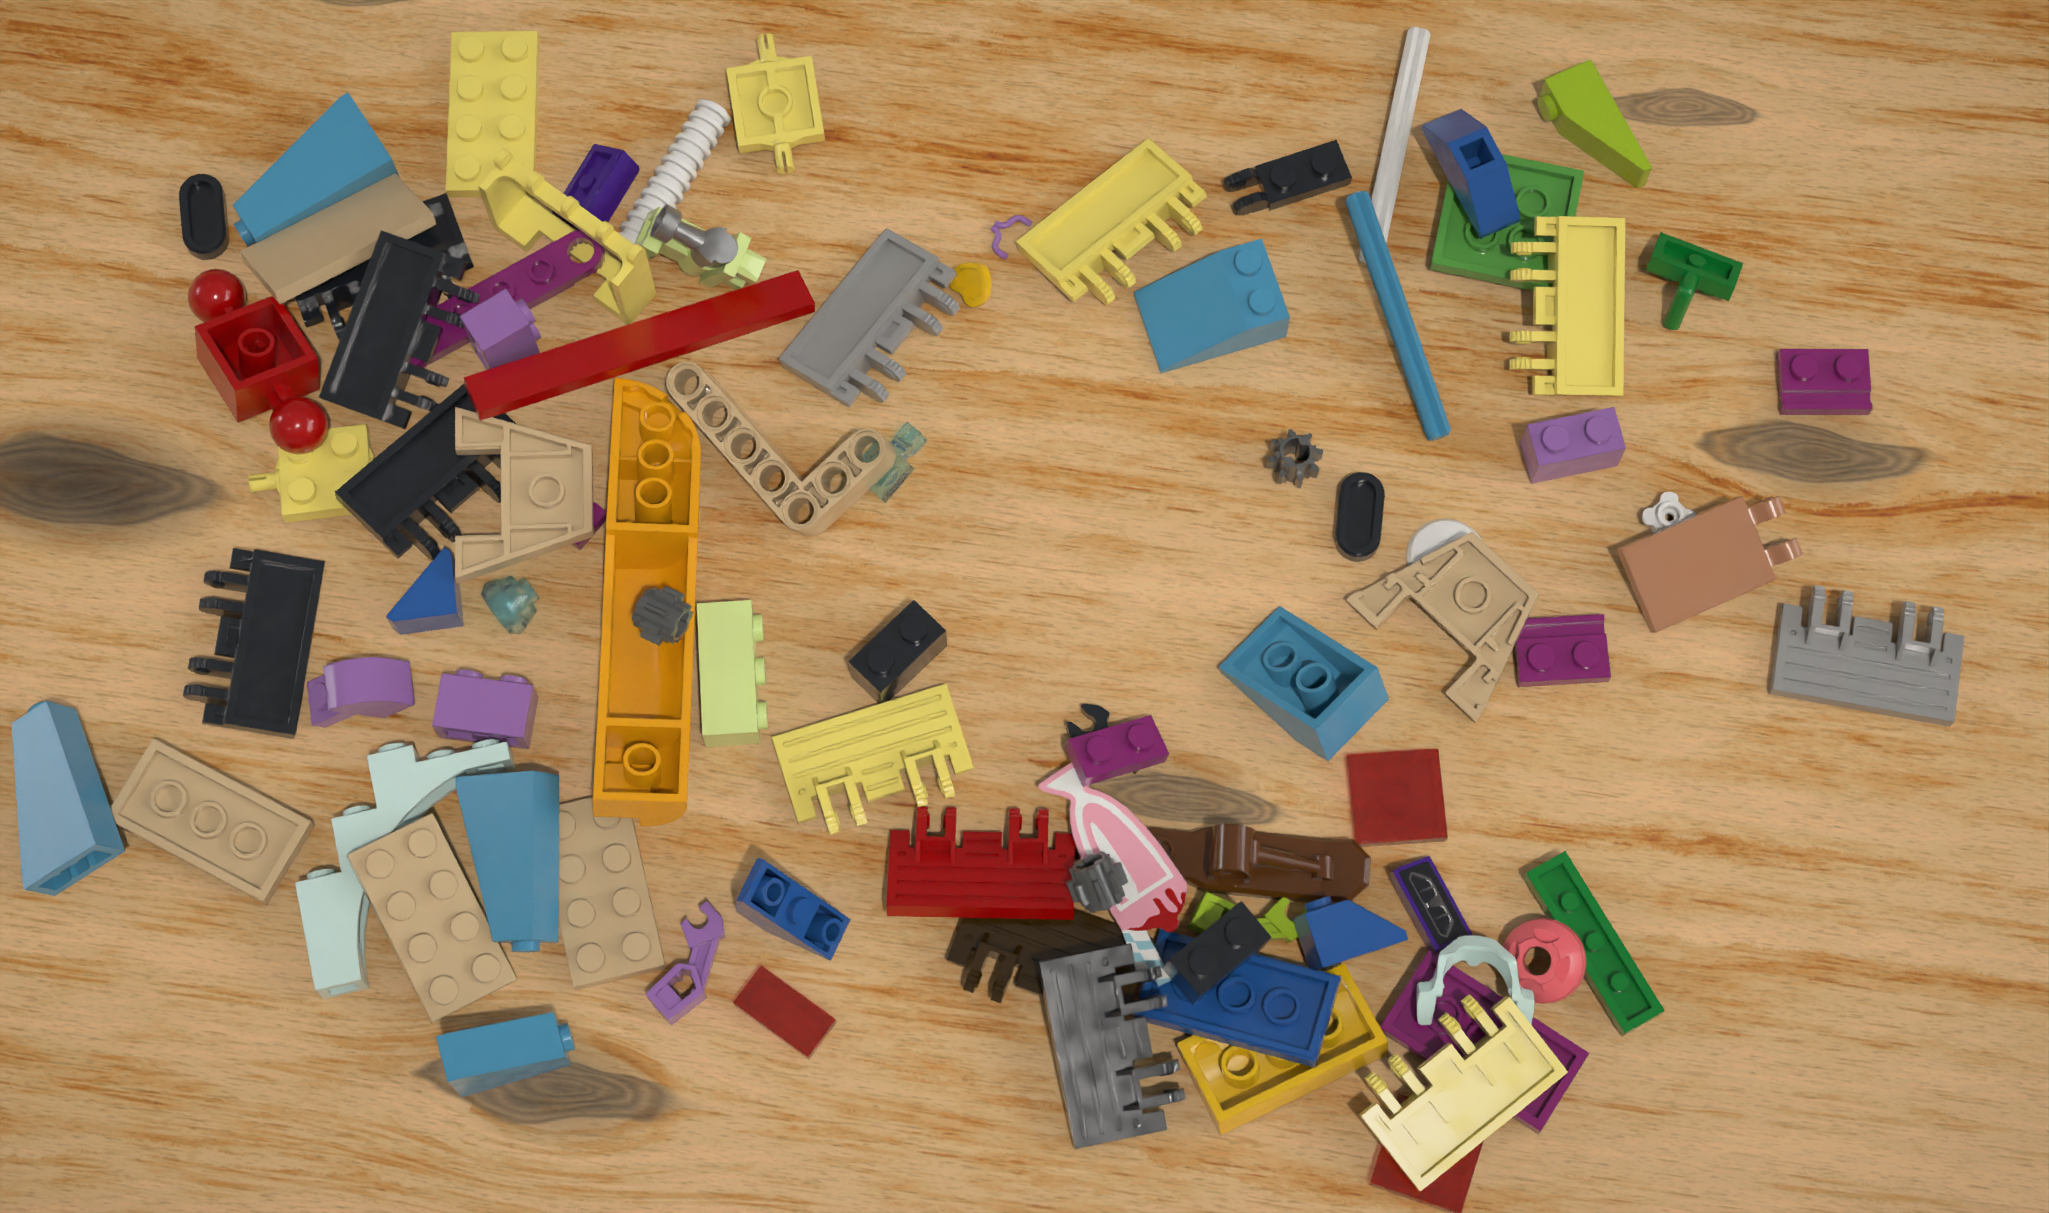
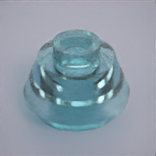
M511 575L486 582L481 591L484 602L509 634H522L537 613L533 603L540 598L524 577L519 581H516Z

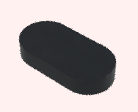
M208 174L193 175L184 181L179 190L182 238L188 251L194 257L201 260H211L222 255L229 245L226 195L220 182L215 177Z
M1358 472L1348 476L1343 481L1339 492L1335 546L1341 556L1354 562L1370 559L1378 550L1381 540L1385 491L1381 481L1370 473Z

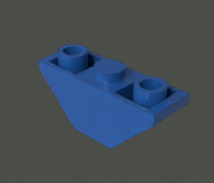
M1463 109L1456 110L1422 125L1421 130L1479 238L1482 239L1519 223L1521 218L1507 163L1487 126Z
M760 858L756 859L736 900V912L764 931L830 961L851 920Z

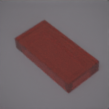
M763 966L759 967L733 1002L736 1008L808 1060L837 1023L836 1019Z

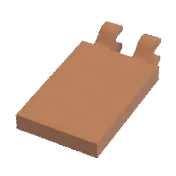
M1738 496L1616 549L1650 632L1657 633L1776 580L1777 578L1772 566L1803 555L1797 538L1790 540L1786 538L1765 548L1760 540L1755 525L1786 513L1779 496L1765 498L1748 507L1743 496Z

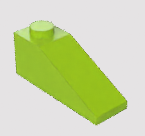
M1587 60L1544 79L1538 98V107L1543 118L1547 122L1552 121L1558 134L1638 189L1645 186L1652 166L1592 60Z

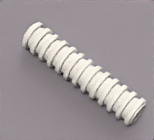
M704 99L697 101L695 104L696 110L690 112L688 115L689 121L684 122L681 127L683 132H679L675 136L676 143H672L669 146V154H665L662 157V165H658L654 170L656 176L649 178L647 182L649 188L645 187L641 191L642 199H637L634 203L635 210L628 212L627 219L629 221H623L620 225L622 232L618 233L633 244L648 212L658 207L663 208L666 204L677 209L675 204L681 203L684 199L682 192L686 193L690 189L689 181L693 182L696 179V170L700 171L703 168V160L709 158L711 155L710 149L716 147L718 143L716 138H720L724 134L723 127H727L730 124L731 118L729 114L717 103Z

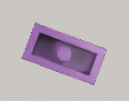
M507 289L502 290L460 316L471 346L486 370L540 353L536 340L540 339L541 335L533 323L535 318L522 298L515 302Z
M1615 407L1528 424L1520 441L1531 484L1616 467L1626 449Z
M457 670L455 675L442 673L432 727L438 737L443 739L475 743L496 739L499 740V743L507 742L509 747L529 749L538 695L533 685L528 684V680L518 676L504 675L501 676L499 681L484 679L481 673L471 670Z

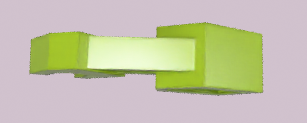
M1206 892L1201 896L1187 928L1200 935L1216 922L1221 914H1226L1236 904ZM1282 897L1267 913L1257 920L1272 937L1269 941L1284 940L1288 944L1298 938V934L1293 921H1290L1285 915V909L1291 901L1285 897ZM1305 908L1301 911L1300 915L1306 913Z

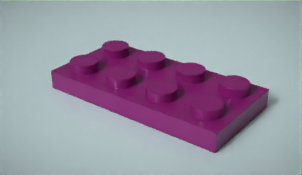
M1430 950L1380 1028L1385 1036L1424 1061L1447 1043H1451L1463 1058L1465 1055L1447 1034L1438 1019L1445 1013L1454 1017L1460 1024L1462 1031L1474 1045L1486 1035L1474 1019L1466 1013L1461 1000L1470 994L1497 1028L1500 1029L1503 1024L1490 1008L1502 1000L1503 997L1452 965L1444 975L1442 997H1437L1432 1024L1420 1025L1416 1010L1417 984L1419 982H1428L1433 978L1439 957ZM1533 1017L1531 1025L1568 1071L1566 1075L1512 1117L1533 1132L1539 1134L1588 1057L1589 1052Z

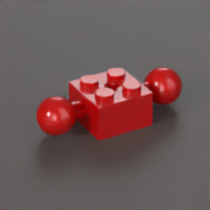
M210 269L200 273L192 281L188 291V303L191 311L199 320L204 322L194 326L197 359L237 423L272 409L269 430L276 445L282 450L296 455L314 451L326 438L328 421L325 412L316 402L302 397L319 390L318 357L283 303L279 304L273 296L245 306V289L241 281L234 274L223 269Z

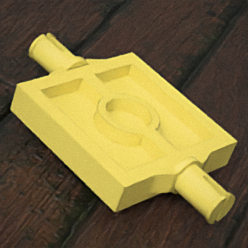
M766 33L768 49L765 48L763 34L756 37L760 59L748 65L726 68L739 154L761 150L774 151L776 172L785 175L784 158L786 159L788 174L795 171L791 148L802 144L825 141L812 56L791 59L777 57L775 36L771 33Z
M367 424L329 428L323 443L317 449L307 454H291L278 447V461L275 472L248 475L250 492L277 489L281 496V513L285 523L352 515L336 500L335 491L375 458L371 451L370 431Z

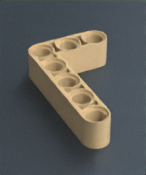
M686 361L673 366L667 375L666 385L670 395L782 522L804 536H818L876 484L895 463L896 451L892 442L877 431L866 428L853 433L804 479L710 373L695 363ZM698 375L699 386L697 390L690 395H686L684 391L685 383L689 378ZM726 407L728 411L726 421L721 426L714 427L712 422L714 413L718 409ZM750 439H755L756 450L754 454L748 459H742L740 453L742 445ZM878 442L880 445L878 457L872 462L865 463L863 460L865 447L870 443ZM783 471L785 474L783 486L779 490L771 492L769 489L770 478L774 473ZM844 472L847 477L846 486L842 491L833 494L830 491L831 480L838 473ZM812 503L814 508L813 517L807 523L799 524L797 519L799 509L805 504Z

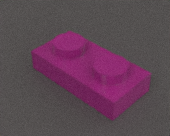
M1152 715L1070 738L1065 747L1083 787L1164 763L1169 756L1168 749Z

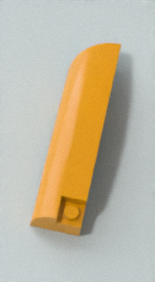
M614 378L593 784V817L640 818V827L673 822L679 819L687 809L701 446L697 430L691 418L685 411L681 412L668 400L666 393L648 384L624 378ZM667 586L685 594L682 602L692 606L691 611L693 614L687 631L678 643L674 642L672 644L662 641L660 646L640 637L642 629L633 625L632 615L635 611L636 603L646 589L650 590L652 587L663 590Z

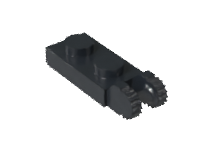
M1337 140L1257 165L1255 169L1247 168L1227 176L1223 182L1229 192L1239 191L1259 184L1261 192L1241 197L1233 204L1236 214L1244 216L1267 208L1269 211L1347 186L1351 184L1352 176Z

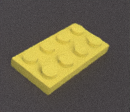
M538 31L451 32L446 193L448 198L482 197L478 185L495 167L494 158L503 148L512 153L514 159L532 172L536 171L540 45ZM525 191V194L527 196L533 197L531 194Z

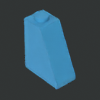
M554 1012L436 1036L447 1082L461 1097L570 1066L571 1062L568 1052L575 1050V1043L568 1022L560 1024Z

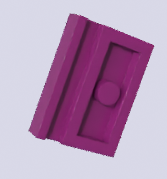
M1779 349L1776 359L1779 396L1781 397L1780 415H1869L1871 413L1873 405L1870 401L1871 378L1868 349Z
M1604 614L1528 618L1514 646L1518 687L1609 682L1611 671L1607 636L1604 630Z

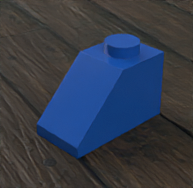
M1330 896L1304 904L1306 913L1292 919L1308 967L1315 970L1409 940L1406 931L1349 900L1333 904Z

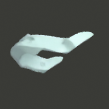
M1477 935L1458 937L1440 952L1433 978L1428 982H1419L1417 984L1416 1010L1418 1023L1420 1025L1432 1024L1437 997H1442L1444 975L1451 966L1462 960L1466 961L1469 966H1477L1481 962H1486L1498 970L1504 978L1510 998L1530 1024L1532 1023L1535 1003L1534 992L1522 988L1518 978L1515 957L1494 939Z

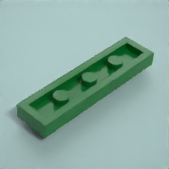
M1566 851L1524 875L1525 881L1548 918L1566 924L1582 941L1587 961L1584 976L1622 1037L1658 1017L1665 1011Z

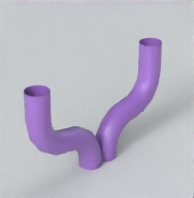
M1022 215L1012 216L1006 222H999L997 220L991 228V231L995 234L992 249L996 255L1004 260L1007 259L1008 254L999 249L1001 240L1000 229L1009 228L1015 222H1022L1030 227L1032 221Z

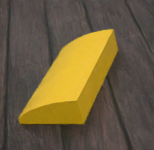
M1345 963L1326 972L1341 976V983L1316 1068L1195 1035L1177 1043L1189 1074L1220 1136L1388 1055V1040Z

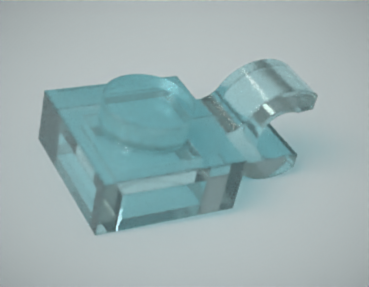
M906 422L891 441L896 451L894 465L877 483H874L869 488L870 491L885 503L914 470L905 460L919 452L927 442L922 433L909 422ZM874 442L863 455L865 463L872 462L878 457L880 452L878 442Z

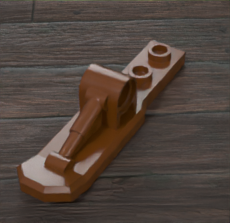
M1228 823L1192 832L1147 828L1160 843L1187 884L1202 892L1280 900L1282 897H1285L1293 902L1309 903L1330 896L1332 903L1335 904L1345 900H1354L1369 886L1371 857L1354 839H1325L1258 832L1245 825Z

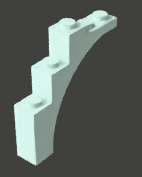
M496 739L483 740L473 744L472 750L455 754L453 750H440L427 755V760L420 761V756L413 745L406 746L404 743L387 744L380 747L378 753L367 755L377 808L370 809V806H355L344 810L343 816L331 819L341 872L335 873L333 869L317 870L309 873L307 880L295 882L314 988L323 999L370 988L365 958L366 928L370 903L346 856L419 820L434 805L456 790V777L516 771L513 752L507 742L499 743V740Z

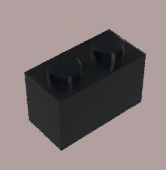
M913 600L848 661L850 675L878 704L890 701L947 647L946 630Z
M1240 901L1172 956L1163 970L1189 1002L1194 1005L1263 949L1272 937L1246 905Z

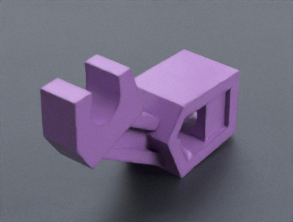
M708 901L699 907L700 911L708 918L705 927L696 929L691 926L687 918L680 923L691 950L689 963H677L646 993L648 1000L671 1026L706 999L705 989L720 940L725 938L723 919ZM687 975L691 977L696 989H692L691 994L682 1000L672 987L677 982L683 981V976Z

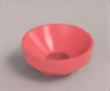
M1547 918L1532 919L1515 928L1504 942L1503 947L1516 959L1520 985L1522 988L1534 992L1535 1003L1546 1004L1563 1000L1571 995L1581 984L1586 970V952L1578 935L1566 924ZM1534 947L1544 948L1551 956V966L1543 975L1532 974L1525 965L1526 954Z

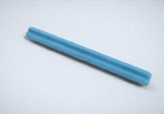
M1358 191L1347 196L1345 204L1426 437L1429 441L1439 440L1449 435L1451 427L1370 195L1367 191Z

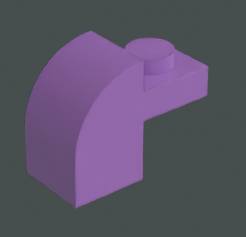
M380 657L343 660L323 666L324 675L307 682L312 726L326 728L354 715L386 718L415 705L409 661Z

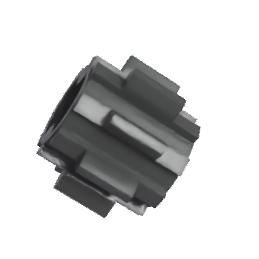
M1289 429L1285 440L1282 438L1280 440H1272L1270 449L1275 455L1268 458L1267 468L1279 473L1278 484L1290 481L1294 482L1297 488H1301L1305 477L1307 479L1318 477L1320 469L1315 462L1322 459L1323 449L1316 448V445L1312 446L1311 433L1299 436L1292 429ZM1295 454L1297 460H1305V462L1295 464L1292 457L1285 456Z
M667 586L663 590L652 587L650 590L646 589L636 603V608L632 615L633 625L642 629L640 637L660 646L662 641L672 644L674 642L678 643L687 631L693 614L691 611L692 606L682 602L685 594Z
M1099 852L1086 855L1084 858L1076 860L1072 864L1073 867L1069 868L1073 879L1067 881L1066 884L1074 903L1080 901L1085 911L1089 910L1090 913L1105 911L1123 901L1122 897L1125 896L1122 885L1128 883V879L1121 862L1114 863L1110 854Z

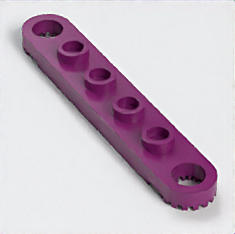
M575 230L468 288L480 294L477 304H469L458 300L457 297H452L436 307L463 315L502 290L507 289L515 302L522 298L528 308L532 309L574 286V283L590 276L592 273L595 274L599 268L601 269L603 261L605 262L604 247L581 230ZM584 242L593 246L594 253L589 261L576 263L571 260L570 251H573V247H576L578 243L582 244ZM426 316V322L443 328L430 364L470 343L465 329ZM411 357L409 362L422 368L430 365Z

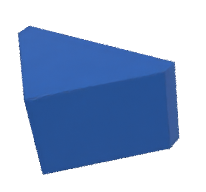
M445 547L387 614L386 618L393 630L400 635L464 626L460 583L457 584L455 580V559L452 553Z

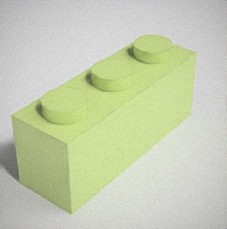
M751 600L697 603L702 736L705 746L720 747L761 744L760 729H768L767 702H759L758 685H766L765 658H757L756 642L764 641L763 615H755Z

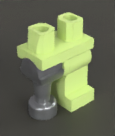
M668 204L663 208L658 207L647 213L634 245L639 244L645 249L648 259L660 253L678 262L681 270L688 275H701L698 283L708 288L724 283L737 290L742 288L746 282L750 284L756 283L766 262V258L747 249L751 241L750 237L741 232L731 236L726 232L727 228L723 227L710 228L705 231L682 219L681 211Z

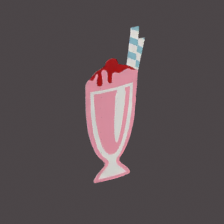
M1071 762L1038 784V788L1044 792L1064 796L1070 800V824L1081 859L1089 854L1105 852L1110 854L1114 863L1121 862L1128 879V883L1122 885L1125 896L1122 897V902L1110 907L1109 910L1119 925L1126 944H1132L1136 970L1153 966L1161 967L1162 977L1155 980L1159 987L1171 981V978L1163 970L1164 964L1146 930L1161 928L1168 933L1178 928V915L1185 905L1188 888L1187 882L1146 826L1127 807L1113 797L1101 791L1091 789L1089 785L1083 787Z

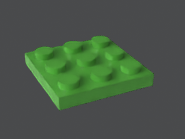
M1502 154L1507 163L1521 219L1519 223L1482 239L1479 238L1448 180L1430 270L1533 291V287H1553V283L1510 281V271L1517 268L1548 270V255L1518 256L1511 253V243L1553 242V237L1534 236V217L1576 216L1584 171Z

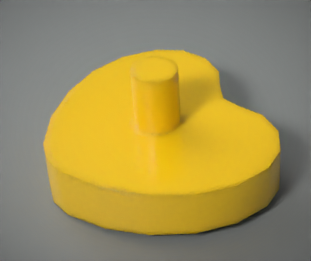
M967 262L957 265L954 268L957 276L950 283V287L953 291L962 295L964 302L968 306L979 307L984 305L990 297L992 287L991 276L987 266L979 262Z

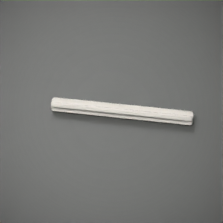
M1410 27L1407 32L1371 200L1386 243L1431 35L1425 28ZM1361 250L1359 259L1362 263L1366 264Z

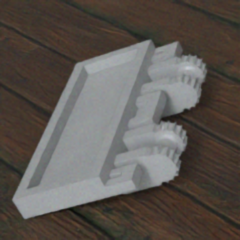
M886 228L778 358L782 367L848 407L852 405L861 392L879 403H883L889 396V392L880 382L873 380L866 373L872 367L890 379L900 382L906 375V372L901 365L875 348L878 346L892 355L915 326L933 336H938L943 330V326L937 318L928 314L920 307L926 302L940 311L954 316L960 309L958 302L929 282L933 281L946 289L957 276V273L954 269L941 263L937 256Z
M1814 585L1812 588L1806 627L1801 626L1803 607L1783 604L1780 625L1777 629L1769 694L1949 727L1955 722L1964 636L1945 632L1941 647L1944 619L1943 608L1933 606L1930 609L1926 621L1925 642L1912 640L1916 619V604L1907 601L1903 602L1899 616L1896 643H1892L1893 623L1855 616L1852 622L1851 635H1849L1854 593L1851 591H1841L1837 599L1835 626L1822 624L1823 608L1826 600L1825 587Z

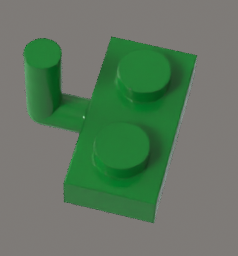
M1660 232L1646 270L1658 274L1666 280L1679 282L1663 320L1664 326L1670 330H1678L1696 289L1708 296H1716L1729 301L1743 263Z

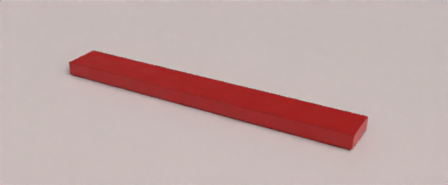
M799 270L463 377L464 385L477 416L482 421L814 313L815 302Z

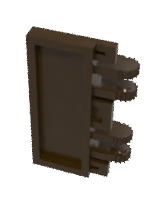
M1075 909L1074 920L962 918L946 960L965 968L971 952H976L963 990L974 993L975 989L979 987L988 957L1004 962L998 979L995 980L991 990V1000L1001 1003L1015 967L1021 969L1015 987L1044 998L1037 961L1126 944L1119 925ZM1134 964L1115 967L1116 974L1136 970ZM1138 982L1121 986L1124 1002L1132 1001Z

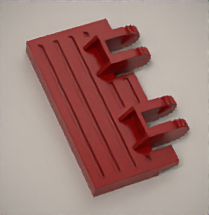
M917 807L916 847H910V830H890L887 916L1074 920V901L1066 882L1073 879L1069 868H1072V864L1075 862V841L1072 833H1055V850H1048L1049 809H1038V814L1036 815L1038 838H1019V831L1022 829L1020 808H1010L1009 849H1002V832L963 831L962 848H956L957 807H946L943 818L945 837L927 836V830L930 828L928 807Z

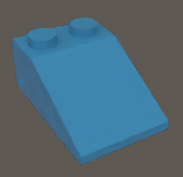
M1262 239L1220 250L1134 292V298L1160 374L1285 338L1287 335L1290 316Z
M1281 606L1219 666L1220 672L1292 738L1326 761H1329L1389 700L1378 667Z

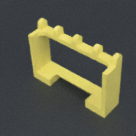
M505 148L501 149L494 158L495 167L478 185L493 229L526 253L542 235H545L554 242L575 231V229L525 194V191H527L621 259L622 263L605 252V262L603 261L601 269L599 268L596 273L606 280L594 293L593 297L597 304L626 325L633 323L657 294L645 249L639 244L634 245L620 235L607 221L602 222L585 210L572 196L567 197L546 182L543 175L537 171L532 172L518 162ZM582 242V244L578 243L576 247L574 246L573 251H570L572 256L585 263L593 256L594 248L589 243L585 244Z

